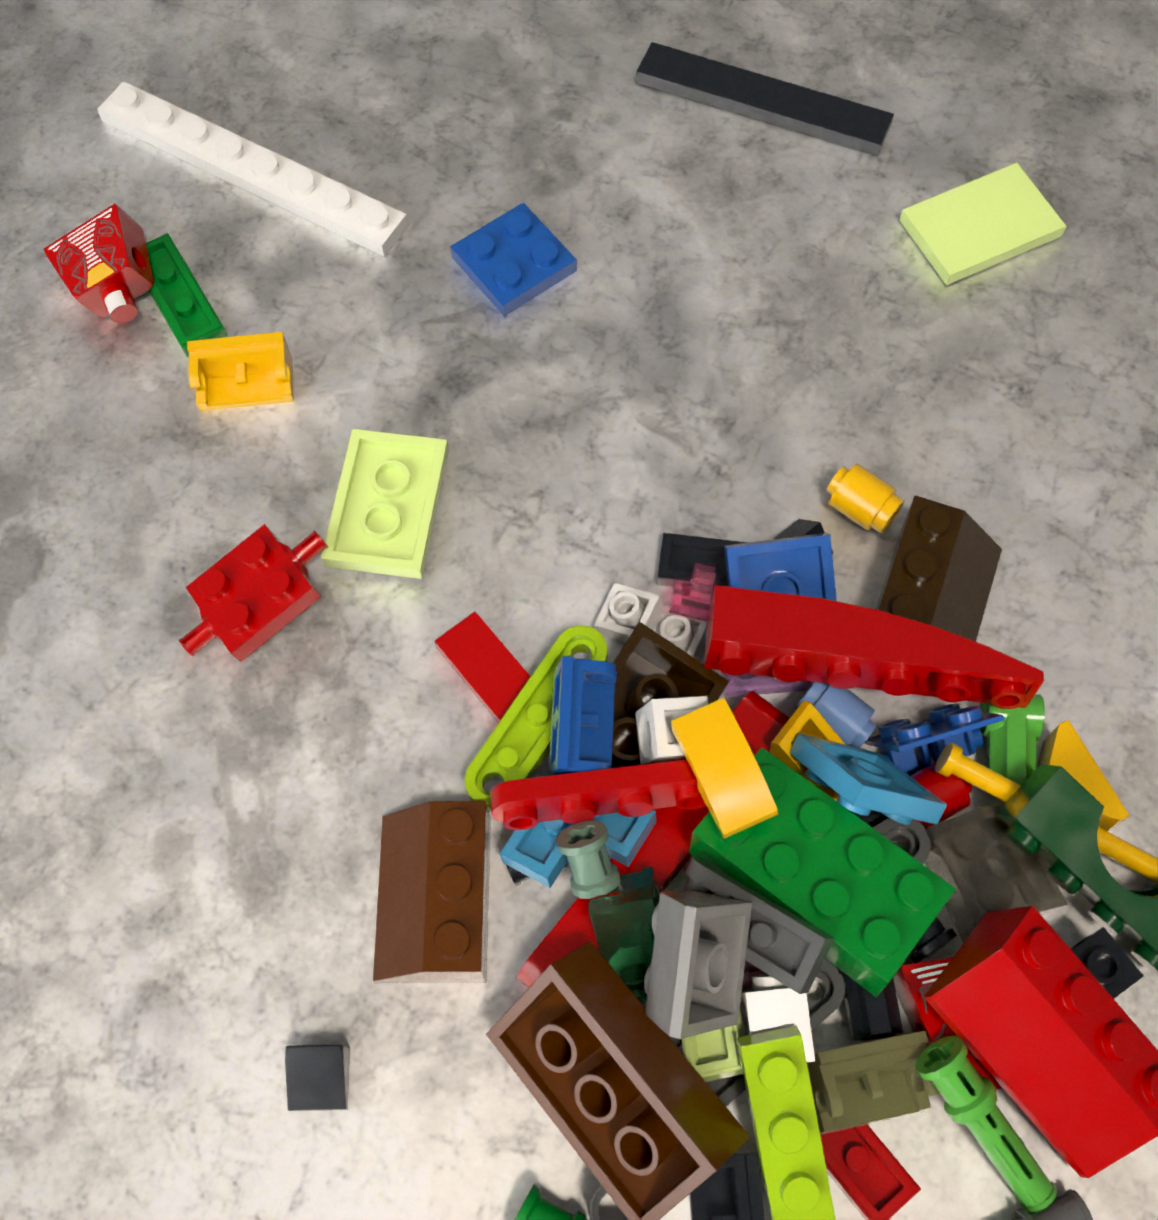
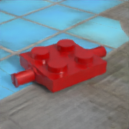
M263 524L185 587L198 605L203 622L179 639L182 647L191 656H195L199 650L216 637L224 643L231 655L242 662L322 597L310 582L305 565L329 546L314 530L307 538L291 549L289 546L281 543L276 535Z

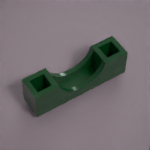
M1040 764L996 813L1010 826L1005 831V834L1027 854L1032 856L1037 852L1051 865L1047 871L1049 877L1071 895L1075 896L1077 892L1083 895L1093 905L1089 910V914L1110 933L1117 936L1122 932L1135 945L1131 950V954L1143 966L1158 975V884L1141 890H1127L1110 875L1102 862L1097 842L1098 825L1104 806L1062 766Z

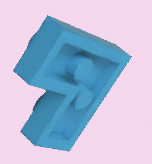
M652 810L650 813L639 817H626L619 813L596 815L591 821H599L605 824L609 834L608 840L605 843L609 857L629 867L655 826L657 819L656 812ZM562 820L538 822L531 829L515 830L499 853L502 862L551 888L568 862L566 855L559 852L556 838L562 830L573 824Z

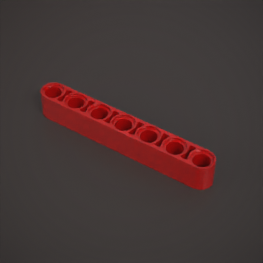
M753 690L732 711L754 756L761 747L770 752L771 742L790 719L789 716ZM677 806L653 809L656 812L657 822L630 866L627 867L610 858L611 863L618 867L620 884L606 895L591 899L577 898L525 961L517 974V979L529 988L552 963L589 941L608 961L660 897V892L665 891L692 857L689 853L692 832L708 814L709 809L707 806L698 810H682L677 808Z

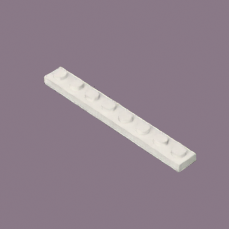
M124 81L97 109L102 122L383 257L386 256L409 226L407 214Z

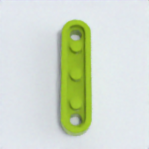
M583 625L574 626L565 630L555 641L467 768L465 787L471 801H486L488 812H491L490 793L484 790V786L489 780L499 779L502 782L532 778L550 751L554 670L563 656L573 657L576 653L585 652L591 656L590 660L606 662L608 660L606 640L596 629Z

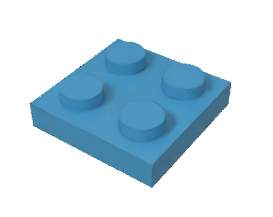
M798 733L789 752L807 767L805 774L808 778L820 785L832 788L839 794L837 802L859 815L868 816L871 810L881 812L888 818L905 825H910L913 819L938 824L947 806L945 802L880 753Z

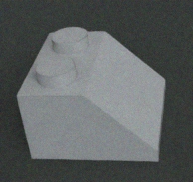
M692 890L660 892L659 903L652 916V930L655 935L652 963L649 965L644 979V989L647 994L645 1015L668 1036L683 1039L738 1024L752 902Z

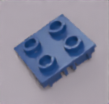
M959 703L948 704L929 710V719L911 724L910 719H900L878 726L880 734L869 737L865 744L879 747L881 754L906 774L920 771L919 766L923 769L930 765V755L934 762L937 761L943 749L950 742L962 747L963 755H974L976 748L983 746V737L979 728L1005 719L1002 714L982 712L980 706L960 708Z

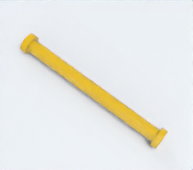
M952 742L943 749L935 766V771L941 775L948 777L953 774L1004 802H1007L1021 786L963 755V748ZM1098 827L1097 842L1100 853L1158 883L1157 857Z

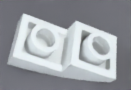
M617 583L613 584L594 623L597 631L624 644L638 623L641 622L698 661L700 660L706 643V616L666 606L658 594Z

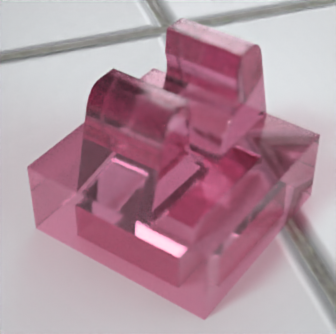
M695 562L689 583L674 580L670 595L669 613L707 622V614L714 591L715 566Z

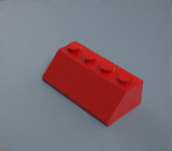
M1033 905L987 912L927 991L924 998L953 1032L963 1040L967 1048L1074 1171L1082 1178H1090L1158 1137V1050Z

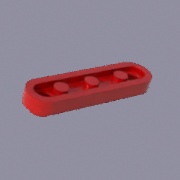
M687 759L511 780L496 785L490 792L492 818L503 823L504 827L510 830L531 829L538 822L562 820L566 823L576 824L591 821L596 815L619 813L626 817H639L650 813L656 808L677 806V808L682 810H698L707 806L698 790L697 778Z

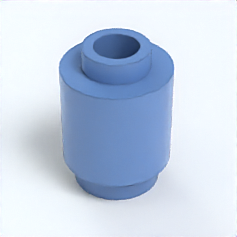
M813 682L794 707L797 710L803 701L811 702L846 745L860 748L866 742L877 726L870 720L875 712L871 706L850 690L838 689L826 683Z

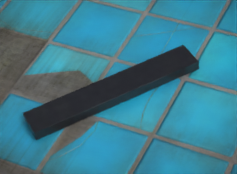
M651 42L636 71V83L879 156L894 117L893 113L654 42Z

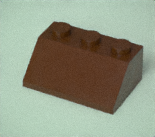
M429 801L382 817L373 971L374 983H487L491 817L486 801Z

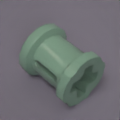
M584 821L573 824L562 830L556 838L558 850L561 854L566 855L572 872V877L570 878L572 893L578 898L591 899L606 895L616 889L621 882L618 867L612 864L605 844L609 834L605 824L602 822Z

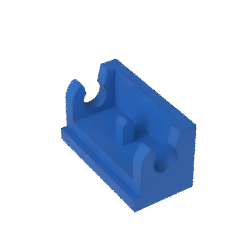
M563 656L555 668L549 776L612 768L616 664Z

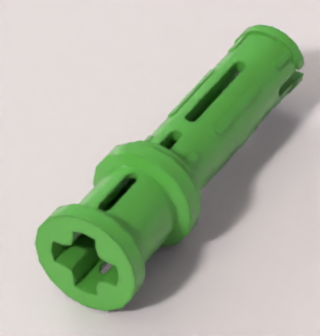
M948 1036L933 1042L922 1051L915 1062V1069L924 1080L932 1081L945 1100L944 1110L948 1116L959 1124L967 1125L990 1161L995 1165L1019 1199L1020 1205L1028 1212H1039L1047 1208L1056 1198L1057 1188L1052 1181L1050 1182L1026 1148L1022 1139L1017 1135L996 1105L997 1093L993 1083L987 1077L980 1076L966 1057L968 1054L967 1046L958 1036Z

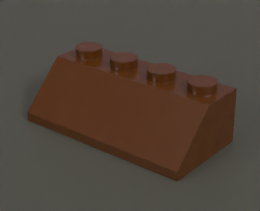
M591 941L552 963L491 1027L486 1035L627 1219L660 1220L715 1173L750 1136L668 1035L645 1015L646 1008Z

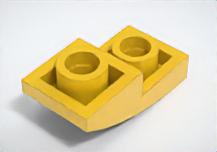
M725 698L671 720L672 732L697 778L698 790L724 839L778 815V809L764 776Z

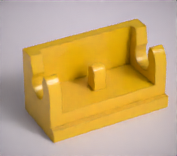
M283 331L187 341L190 388H196V404L200 411L294 402L292 356Z

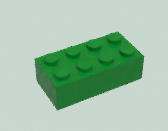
M761 747L754 757L776 804L778 815L724 839L709 811L692 832L689 853L692 856H697L716 864L724 873L834 937L825 958L877 998L956 888Z

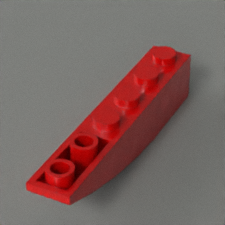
M715 585L707 614L704 668L720 670L728 675L753 674L775 677L783 682L802 680L826 683L838 689L858 687L882 690L894 696L914 694L938 697L942 701L951 703L971 701L992 704L1000 709L1027 708L1044 682L1043 671L981 643L905 617L824 598Z

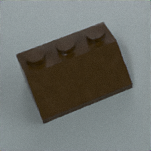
M915 495L903 522L876 609L929 624L976 642L1002 549L966 511Z
M641 622L635 627L612 661V663L616 664L617 672L614 693L612 768L641 765L635 713L651 699L707 696L708 704L720 698L729 683V680L712 669H705L703 663ZM549 757L548 761L546 762V764L544 765V766L547 767L548 769H549L550 757Z

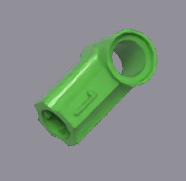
M1035 694L1027 708L1000 709L992 704L980 703L982 712L1002 714L1005 719L979 728L982 736H985V766L1019 785H1022L1036 770V742L1041 736L1045 715L1044 700L1040 694Z

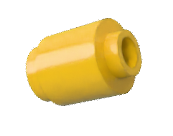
M855 464L850 470L844 466L841 467L826 489L832 495L829 501L831 507L867 531L873 528L881 534L890 526L905 500L896 495V488L859 464Z

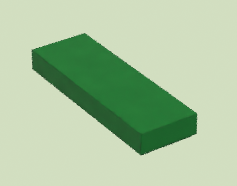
M167 233L147 242L146 246L154 280L149 293L185 356L189 357L187 341L228 337L224 326L170 235Z

